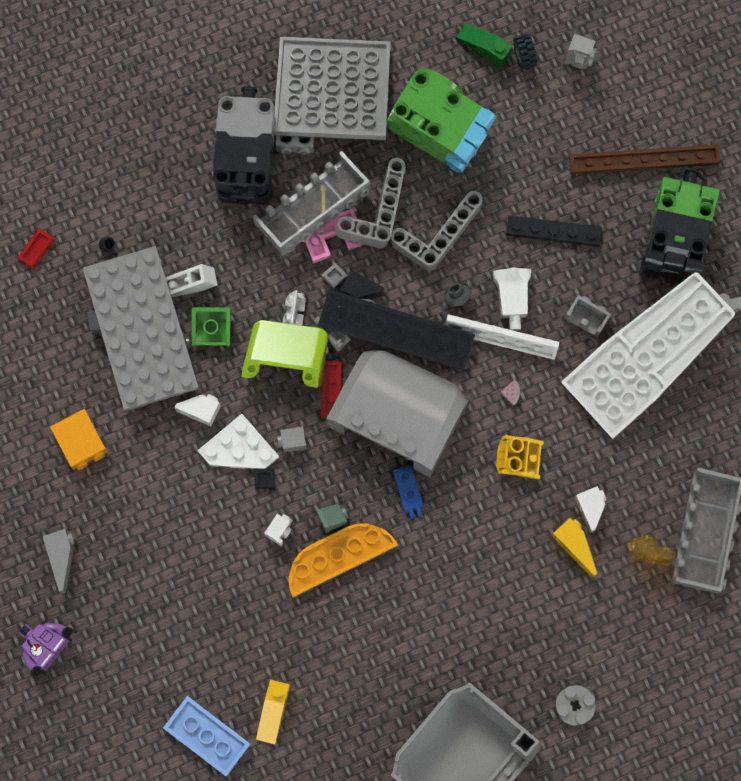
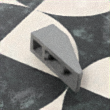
M66 529L43 536L57 587L61 594L66 593L73 555L72 545L75 544L72 533L68 534Z

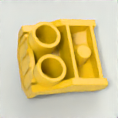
M502 436L497 450L496 467L498 474L540 479L541 446L544 441L525 437Z

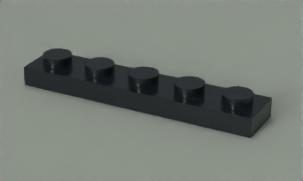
M508 215L506 235L599 247L602 227Z

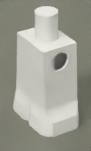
M508 268L493 271V280L498 288L501 318H509L510 330L520 331V318H526L528 314V281L531 277V269Z

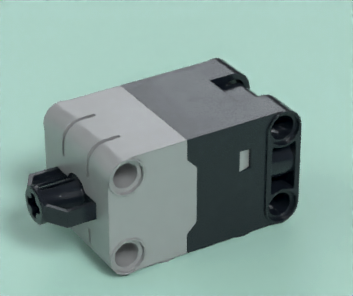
M245 86L241 88V92H243L242 97L225 96L219 100L218 116L216 118V143L213 157V179L218 199L221 202L263 205L269 203L272 194L275 135L273 133L274 108L270 99L255 98L258 92L257 88Z

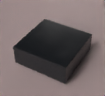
M274 468L254 469L255 490L275 489Z

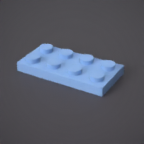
M188 696L163 727V729L226 777L251 745Z

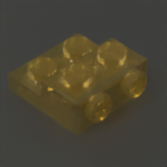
M647 535L632 538L628 547V552L631 553L630 558L667 566L674 561L676 553L671 552V549L667 547L656 549L657 541Z

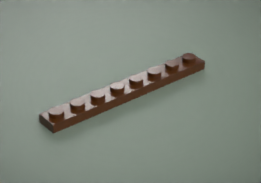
M717 144L570 154L569 162L571 174L719 165L720 154L719 145Z

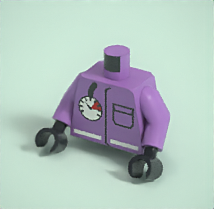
M46 623L43 626L39 624L34 630L27 624L21 628L19 634L26 639L22 644L24 648L23 657L26 666L31 671V675L37 681H39L38 675L40 673L46 675L45 671L69 641H73L70 639L71 633H77V631L54 623Z

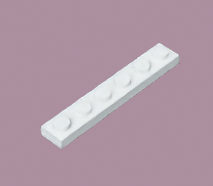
M448 315L445 324L475 334L474 340L555 360L559 346L557 341L458 316Z

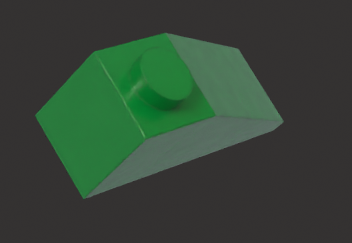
M467 23L456 36L457 40L499 68H502L512 54L513 46L497 35Z

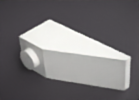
M203 264L165 277L171 297L200 292L217 286L214 268Z

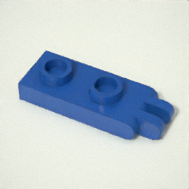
M412 465L393 470L405 513L409 512L411 520L415 519L413 513L415 510L418 517H422L421 509L424 506Z

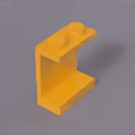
M85 409L50 426L73 470L85 468L88 465L87 463L92 460L98 461L105 457L104 454L108 452Z

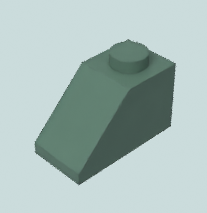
M339 504L317 510L319 521L326 534L347 525L346 519L349 518L344 507L340 508Z

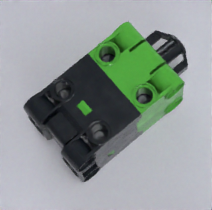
M687 168L675 172L673 179L668 177L662 178L660 188L657 190L654 211L639 276L656 279L658 276L673 280L678 279L679 285L693 273L702 275L704 258L720 189L708 187V180L698 170ZM685 174L683 181L680 183L679 176ZM697 177L702 180L701 185L696 184Z

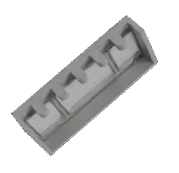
M342 151L339 153L340 161L335 165L331 162L326 163V171L318 176L316 173H313L310 176L311 182L303 187L302 184H298L295 187L296 193L290 198L286 194L280 198L281 205L275 209L271 205L265 209L267 215L262 219H259L257 215L253 216L255 226L262 231L282 256L293 251L299 243L308 240L311 234L321 230L326 223L336 219L346 208H351L358 199L366 197L371 191L370 181Z
M697 468L693 472L671 584H679L719 594L725 589L727 579L724 578L725 571H728L730 567L728 556L734 547L732 535L736 533L738 522H735L736 515H739L741 511V503H739L741 478L702 468Z

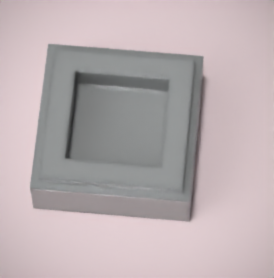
M336 263L321 275L334 290L348 276Z

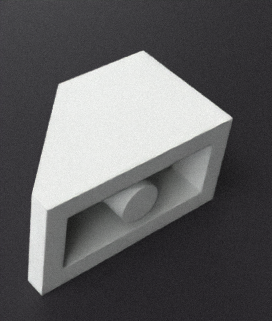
M208 394L207 397L199 395L177 403L175 410L211 427L221 406L216 397Z
M598 486L577 494L574 498L590 534L596 529L606 501L604 492L602 490L599 491Z

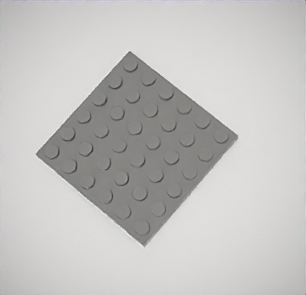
M280 37L274 135L386 140L390 42Z

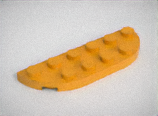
M354 524L309 545L297 555L289 573V587L292 597L294 598L397 547L396 540L386 530L377 526Z

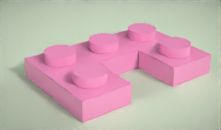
M353 208L341 212L336 219L330 220L321 230L315 231L305 241L313 263L331 257L325 240L337 236L335 228L340 218L346 216L357 219ZM341 226L343 230H349L347 226ZM344 240L348 250L364 245Z

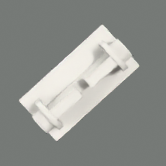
M297 290L287 296L285 301L287 310L283 317V323L303 324L304 315L297 314V311L304 312L305 294L297 293Z

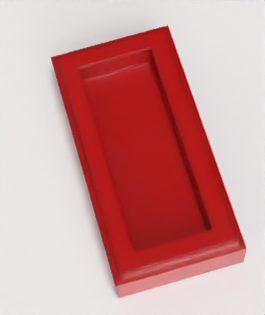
M38 228L17 259L34 270L55 241V238Z

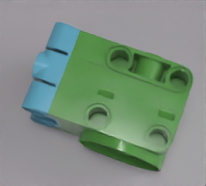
M419 68L398 98L386 121L388 128L392 132L443 162L452 170L463 173L497 117L490 110L465 97L461 89L445 76L427 68Z

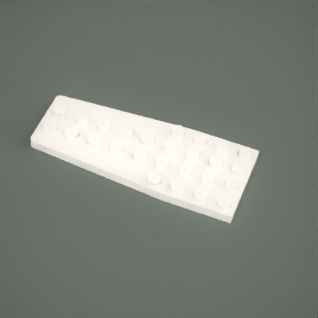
M693 273L604 342L561 383L614 439L662 395L733 319L735 312L699 273Z

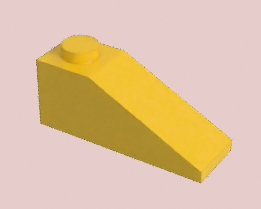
M569 518L553 533L552 537L593 579L597 571L584 531L582 530L583 527L576 519L572 520Z
M270 680L256 740L276 744L290 690L289 684Z

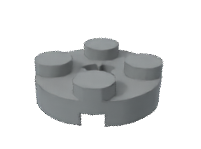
M578 685L568 686L562 690L555 702L560 719L571 726L582 725L593 717L596 708L594 696L588 689ZM571 701H579L580 710L576 709L577 711H573L570 705Z

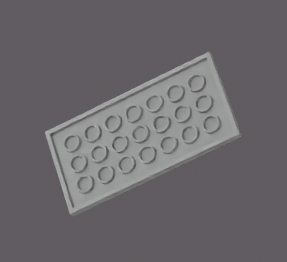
M156 246L83 267L124 411L199 389Z

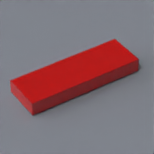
M325 361L322 381L321 418L328 417L341 392L342 362Z

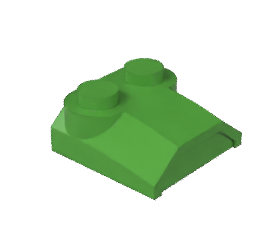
M192 307V346H230L231 308Z

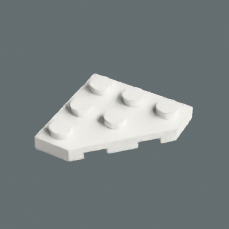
M243 414L239 415L198 450L206 462L214 467L267 469L279 458L278 454Z

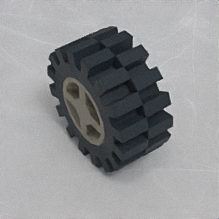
M525 34L515 37L513 39V46L521 70L537 66L536 50L534 49L531 36Z

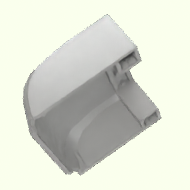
M365 351L357 360L327 417V427L343 435L349 429L413 461L414 470L431 477L469 401L455 384L388 351Z
M468 683L463 687L449 691L396 753L391 776L396 781H515L535 757L541 745L538 739L476 687Z

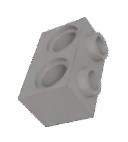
M276 135V151L281 154L295 152L300 155H309L314 153L315 137ZM286 137L291 139L288 143L281 141ZM303 138L309 139V142L304 144L301 143L300 140Z

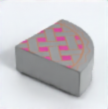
M515 379L500 392L513 407L516 405L520 395V388Z

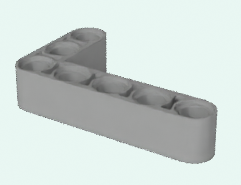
M393 158L386 169L375 223L344 216L339 219L335 228V233L339 238L376 248H383L388 244L392 235L405 172V163L402 159ZM392 167L398 168L399 171H394ZM388 184H393L396 188H391ZM385 201H390L392 205H387ZM385 217L389 222H384L381 218ZM345 225L349 230H343L341 226ZM359 230L366 231L367 235L361 234ZM378 235H383L385 239H380Z
M477 191L469 192L428 246L406 230L396 228L392 231L391 235L392 247L427 271L434 270L479 212L482 205L481 194ZM475 199L478 201V204L472 205L469 203V200ZM463 213L467 215V218L460 219L458 215ZM454 228L457 232L450 234L447 232V229ZM396 236H402L404 240L401 242H397L394 240V238ZM442 242L446 247L440 249L436 244ZM416 246L419 248V251L413 253L410 251V248ZM427 257H432L435 261L433 263H427L425 259Z

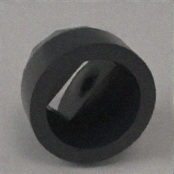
M104 237L99 241L98 245L101 251L112 252L115 249V241L112 237Z

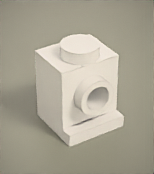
M277 514L265 531V536L282 547L284 544L282 538L286 539L292 530L290 526L293 520L285 514L282 516Z

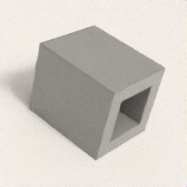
M303 427L280 430L281 436H277L279 448L283 447L284 452L307 449Z

